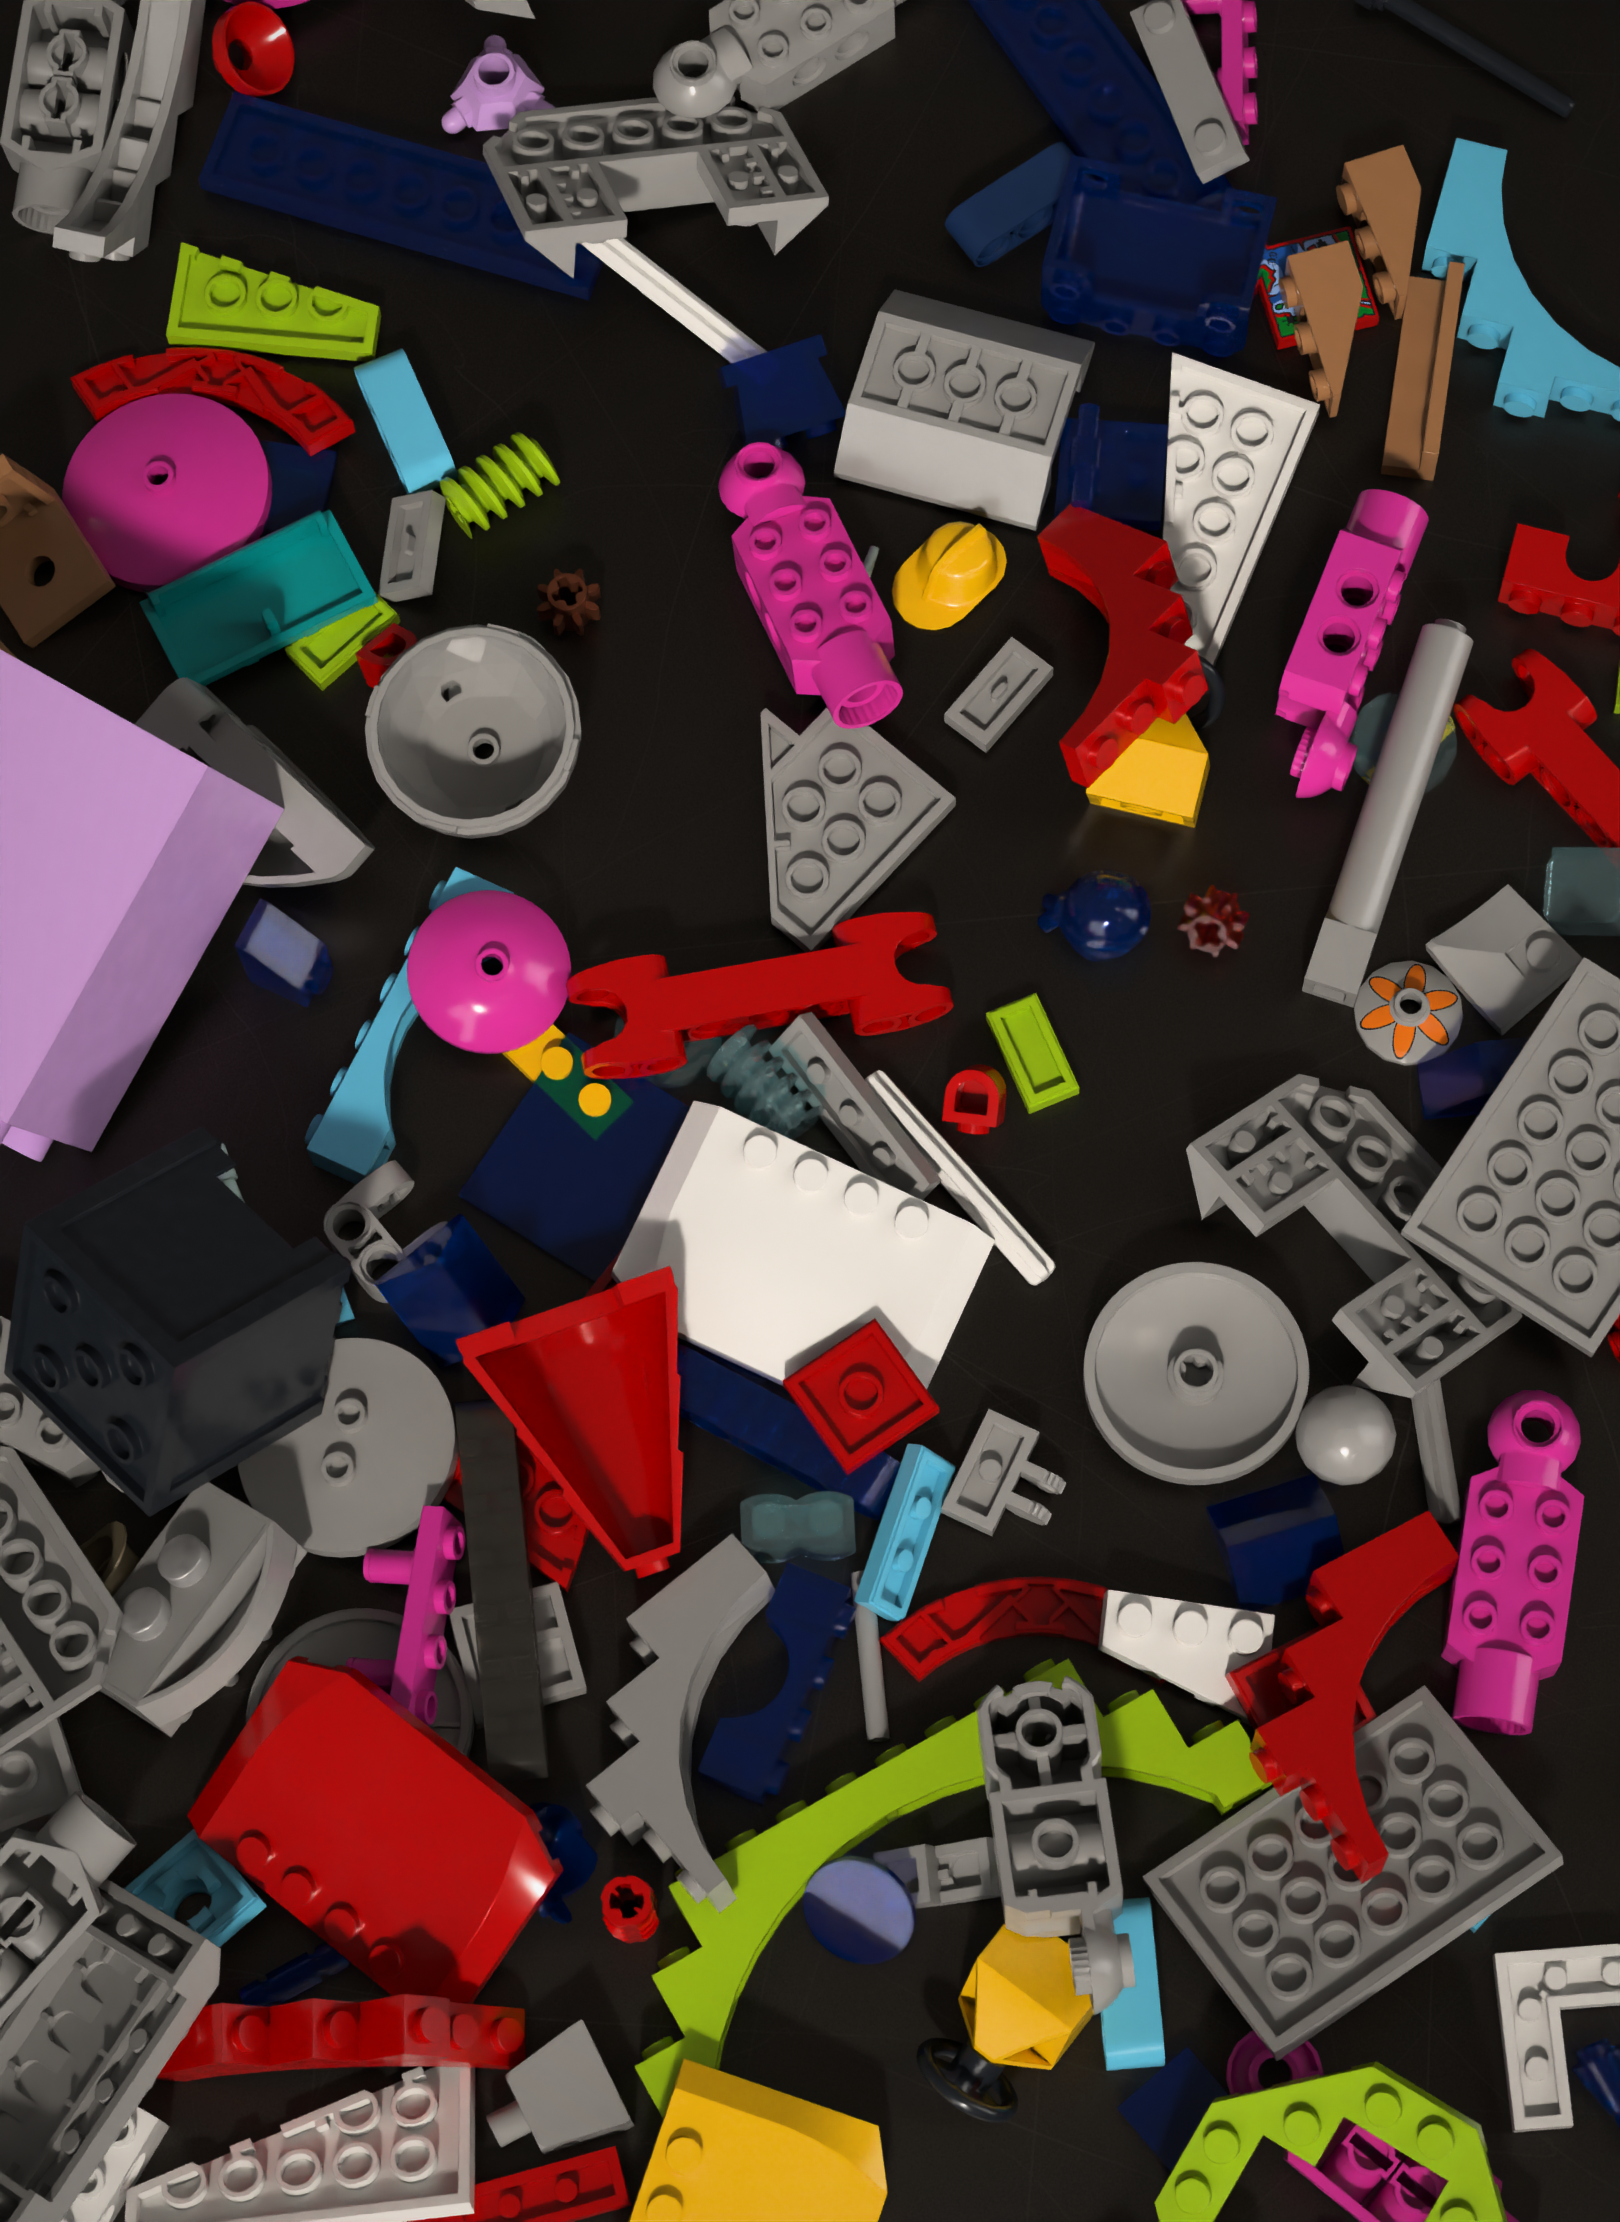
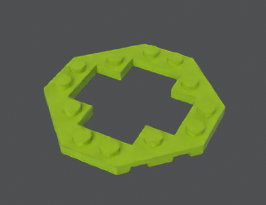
M1377 2061L1353 2066L1349 2070L1323 2076L1318 2074L1274 2084L1270 2088L1244 2094L1239 2092L1215 2098L1155 2201L1160 2222H1214L1263 2136H1266L1315 2167L1345 2117L1448 2181L1425 2222H1508L1499 2188L1494 2182L1486 2154L1488 2149L1481 2125Z

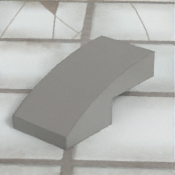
M982 1837L938 1846L921 1844L873 1853L880 1911L925 1908L1001 1897L993 1838Z

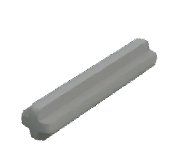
M1439 1378L1411 1398L1428 1509L1438 1525L1444 1528L1460 1524L1462 1512Z

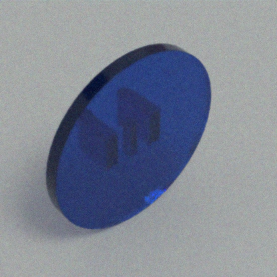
M857 1856L833 1859L822 1865L814 1873L805 1889L803 1909L810 1930L827 1950L844 1960L859 1964L885 1962L895 1957L905 1948L914 1932L916 1911L909 1890L893 1871L877 1861Z

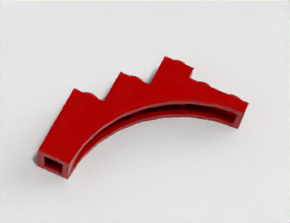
M1070 503L1037 538L1049 574L1083 594L1101 611L1110 626L1109 654L1100 684L1083 714L1059 741L1071 780L1089 788L1157 718L1175 724L1201 699L1208 690V685L1197 650L1184 645L1193 635L1182 595L1170 590L1178 581L1167 541Z
M1429 1510L1313 1571L1306 1592L1308 1594L1306 1595V1602L1314 1619L1322 1626L1328 1624V1627L1286 1648L1278 1669L1280 1672L1278 1673V1681L1284 1694L1291 1703L1296 1704L1299 1702L1300 1706L1256 1728L1250 1747L1252 1752L1249 1753V1758L1254 1771L1263 1783L1271 1782L1280 1797L1299 1786L1302 1790H1300L1299 1795L1306 1812L1315 1822L1319 1820L1323 1822L1333 1838L1330 1840V1845L1337 1861L1346 1871L1352 1869L1361 1884L1382 1872L1389 1853L1368 1814L1356 1772L1353 1723L1358 1686L1366 1664L1387 1631L1416 1601L1452 1578L1460 1557Z
M411 1994L395 1995L364 2002L312 1998L271 2007L230 2003L208 2005L203 2007L191 2025L186 2037L179 2043L156 2079L191 2081L256 2072L338 2067L436 2066L512 2070L526 2060L525 2009L450 2002V1998Z

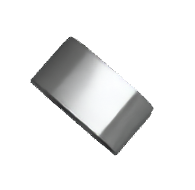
M396 1160L381 1165L356 1184L336 1204L332 1205L326 1212L323 1221L325 1234L334 1253L337 1252L342 1258L347 1257L351 1261V1274L368 1295L382 1303H393L404 1298L447 1267L465 1247V1242L446 1221L434 1225L404 1249L400 1248L381 1225L378 1219L399 1204L414 1187V1181ZM356 1221L365 1225L363 1233L354 1240L346 1241L338 1237L339 1230L349 1222ZM391 1262L399 1266L397 1274L389 1281L379 1282L371 1278L373 1270L382 1263Z

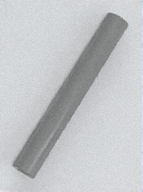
M856 1571L851 1573L850 1576L867 1741L883 1742L889 1740L890 1735L877 1614L854 1601L864 1571Z

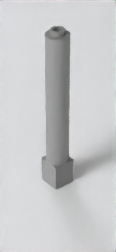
M1440 618L1436 619L1434 624H1425L1421 628L1326 917L1324 918L1304 978L1302 992L1354 1008L1473 646L1472 638L1465 634L1466 628L1458 622Z

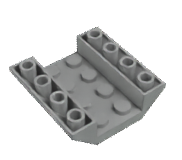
M894 289L878 311L848 401L834 468V477L1036 531L1051 486L1053 460L1075 391H1081L1094 351L1095 342Z

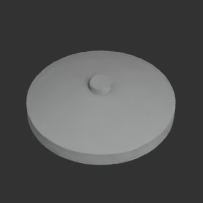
M1183 1262L1170 1264L1135 1278L1121 1288L1102 1309L1092 1327L1085 1349L1083 1366L1085 1398L1094 1423L1103 1438L1117 1454L1135 1468L1150 1476L1176 1484L1210 1485L1239 1478L1262 1466L1283 1447L1293 1433L1304 1408L1308 1392L1309 1360L1307 1348L1299 1326L1289 1309L1277 1295L1257 1279L1231 1267L1214 1263Z

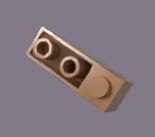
M1403 144L1344 163L1342 182L1336 187L1337 198L1342 212L1345 216L1352 214L1357 226L1354 236L1359 254L1363 260L1370 258L1376 272L1373 274V285L1378 300L1381 304H1389L1395 320L1403 318L1422 189Z
M1348 240L1287 256L1285 275L1278 280L1283 304L1286 309L1294 308L1298 323L1294 324V336L1298 350L1301 355L1309 354L1314 369L1309 371V381L1313 396L1317 402L1324 400L1329 418L1335 417L1338 414L1363 291V284Z

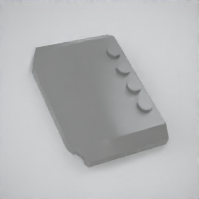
M105 1879L98 1887L104 1903L100 1915L0 2026V2222H61L219 1985L221 1949L108 1879Z

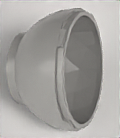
M488 623V625L475 624L453 627L420 639L400 654L381 676L378 685H375L365 713L367 717L365 724L367 755L378 784L393 804L414 821L445 835L475 839L501 835L527 825L547 810L562 793L577 763L581 741V723L578 701L569 677L553 656L532 639L521 635L519 631ZM454 685L461 687L462 693L453 696L446 702L443 698L444 691ZM488 743L494 746L493 754L489 758L479 759L475 756V751L479 745Z

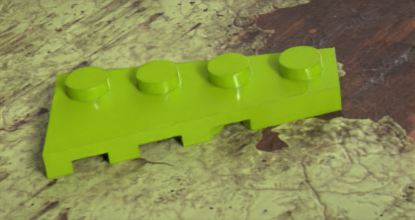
M181 242L166 337L169 345L368 362L375 359L381 312L377 305L318 286L311 289L293 283L288 276L272 271L268 275L244 267L242 261L223 255L219 259L201 253L198 247Z

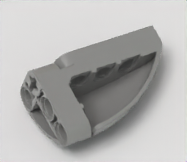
M186 677L175 680L157 697L134 724L284 809L242 885L278 888L301 887L341 881L353 875L375 850L373 844L353 822L264 733L253 725L246 726L242 723L240 718L207 687Z

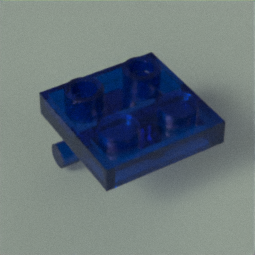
M1092 403L1081 404L1079 406L1078 419L1067 418L1061 435L1055 518L1071 503L1073 507L1085 508L1135 529L1160 530L1168 425L1099 420L1100 407Z

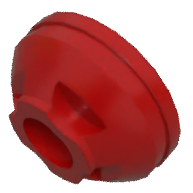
M251 1L243 2L230 8L218 18L212 37V56L218 72L225 81L236 91L251 97L267 96L282 90L292 76L295 61L292 39L280 17L267 6ZM231 42L236 44L243 53L244 66L242 70L236 68L230 61L228 48Z

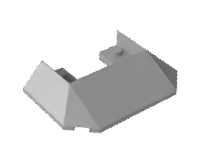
M734 96L719 112L704 118H684L673 114L659 103L657 97L522 111L509 121V130L501 138L492 136L483 145V156L525 241L573 279L576 243L599 244L610 239L627 238L628 219L624 212L715 202L727 226H752L758 224L773 254L776 255L828 206L829 202L826 190L782 113L763 106L758 110V114L735 106Z
M1297 1074L1191 1142L1187 1147L1186 1152L1202 1220L1222 1206L1227 1205L1253 1235L1257 1237L1302 1206H1305L1375 1283L1374 1286L1340 1308L1331 1320L1369 1361L1351 1385L1413 1398L1518 1323L1522 1318L1520 1311L1400 1235L1402 1229L1442 1171V1168L1370 1090L1349 1086L1346 1092L1319 1086V1078Z
M0 1446L1 1755L102 1689L124 1615L14 1448Z

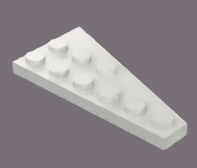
M1172 352L1163 540L1167 541L1178 581L1170 590L1182 595L1193 635L1184 645L1197 650L1199 655L1215 666L1319 415L1320 404Z
M422 2066L401 2074L403 2080L374 2093L362 2090L280 2125L281 2132L252 2143L251 2139L248 2138L229 2146L231 2153L200 2166L191 2162L126 2190L125 2222H405L474 2214L475 2068L433 2067L424 2071Z

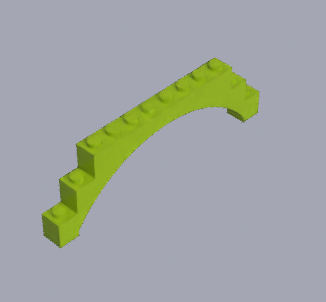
M1069 1658L1055 1665L1052 1659L1046 1660L1023 1675L1026 1683L1032 1681L1051 1682L1052 1687L1060 1690L1062 1689V1682L1065 1676L1073 1678L1085 1687ZM1001 1687L1005 1697L1013 1692L1012 1690L1006 1693L1004 1688ZM1136 1689L1123 1694L1107 1706L1110 1714L1105 1717L1102 1716L1094 1702L1102 1751V1776L1125 1778L1173 1789L1214 1804L1221 1817L1271 1789L1272 1783H1263L1252 1767L1249 1753L1252 1752L1250 1750L1252 1742L1238 1720L1224 1727L1221 1720L1209 1724L1191 1737L1195 1745L1188 1748L1153 1689L1141 1696ZM986 1694L973 1704L976 1710H978ZM977 1711L959 1721H956L955 1717L951 1715L936 1722L925 1730L926 1740L908 1750L904 1744H899L885 1751L874 1760L877 1768L857 1778L854 1772L843 1775L825 1788L826 1797L810 1806H807L804 1800L794 1803L775 1816L777 1825L759 1835L755 1829H750L730 1840L725 1845L727 1853L713 1860L737 1897L722 1912L719 1913L707 1898L697 1904L679 1881L668 1886L673 1899L701 1948L691 1953L688 1946L672 1952L658 1962L661 1971L652 1975L657 1989L685 2037L676 2043L671 2036L659 2040L641 2052L644 2061L634 2066L662 2118H664V2112L683 2058L719 2070L724 2042L738 1999L758 1957L784 1917L812 1884L848 1851L892 1821L940 1798L985 1785L979 1747ZM682 1868L674 1874L675 1877L683 1871Z

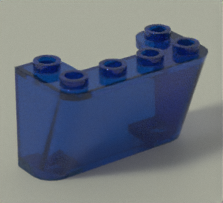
M1071 155L1042 264L1041 304L1049 313V316L1062 324L1072 325L1080 322L1098 326L1114 335H1127L1131 333L1150 337L1155 342L1165 346L1183 344L1202 348L1205 352L1217 357H1228L1234 352L1243 350L1246 345L1273 226L1277 198L1225 187L1222 212L1123 192L1121 191L1122 165ZM1083 174H1095L1101 176L1106 181H1095ZM1238 206L1255 208L1261 213H1248L1239 209Z

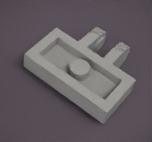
M988 1409L941 1507V1513L990 1536H993L1005 1508L1021 1518L1043 1526L1048 1524L1052 1514L1042 1504L1014 1493L1020 1477L1041 1490L1056 1495L1062 1494L1067 1483L1058 1475L1028 1461L1039 1439V1431Z

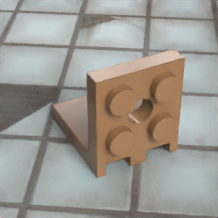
M2 453L0 455V605L23 642L34 648L115 588L116 585L55 489ZM53 561L55 574L52 580L44 586H36L34 582L36 569L44 562Z

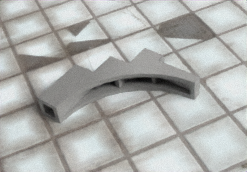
M140 0L129 66L107 141L81 197L69 214L54 227L52 247L69 251L70 258L84 262H98L101 258L127 261L130 257L135 256L148 247L155 186L171 176L178 115L193 107L206 0Z
M730 1534L626 1618L636 1636L629 1644L648 1668L606 1702L617 1719L610 1725V1728L629 1751L586 1785L597 1802L589 1810L610 1836L620 1831L632 1846L643 1838L663 1863L672 1857L683 1870L676 1878L692 1899L699 1904L703 1899L707 1898L719 1913L733 1903L737 1897L711 1858L698 1826L691 1787L692 1740L702 1699L721 1658L743 1627L777 1594L767 1572L733 1534Z

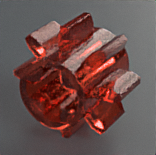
M1210 885L1202 899L1192 893L1189 895L1183 907L1186 913L1178 925V930L1188 931V937L1191 942L1190 949L1194 950L1197 948L1204 952H1211L1213 957H1218L1220 950L1225 944L1234 949L1239 947L1244 936L1241 930L1245 928L1250 915L1248 912L1240 911L1237 893L1230 895L1224 891H1217L1214 885Z

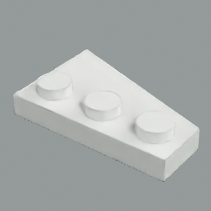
M1107 1590L1103 1598L1098 1650L1158 1680L1164 1679L1194 1694V1698L1212 1707L1216 1705L1242 1718L1241 1721L1251 1726L1225 1675L1272 1650L1275 1615Z

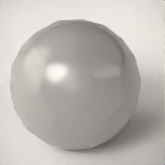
M1347 1384L1327 1387L1309 1399L1298 1419L1295 1438L1298 1452L1307 1468L1324 1481L1344 1486L1364 1483L1383 1470L1393 1455L1396 1430L1392 1415L1383 1401L1367 1389Z

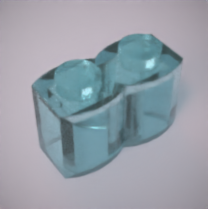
M821 1491L805 1495L798 1500L781 1494H760L740 1502L741 1543L757 1562L779 1563L793 1559L800 1554L813 1560L834 1561L846 1558L856 1552L854 1499L846 1494Z

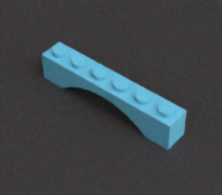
M455 867L448 882L441 880L437 884L429 902V909L433 912L450 899L469 892L481 890L504 891L512 894L514 892ZM419 926L412 931L404 951L407 959L399 974H390L382 988L380 1002L383 1004L375 1020L368 1019L358 1033L355 1042V1049L358 1052L350 1067L343 1066L334 1078L330 1089V1096L333 1099L324 1116L317 1114L314 1117L305 1136V1143L308 1144L306 1149L313 1165L354 1184H358L374 1170L387 1163L396 1145L391 1122L390 1087L397 1055L406 1033L419 1015L412 1002L407 983L408 956L414 937L420 928ZM487 957L482 962L487 961L493 957Z

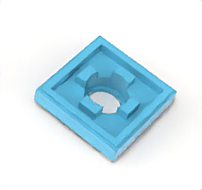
M195 1829L190 1831L124 1888L175 1920L177 1909L185 1898L195 1893L208 1894L211 1897L209 1910L204 1905L196 1916L187 1920L190 1925L186 1927L202 1935L218 1947L222 1946L267 1907L234 1866L198 1837Z

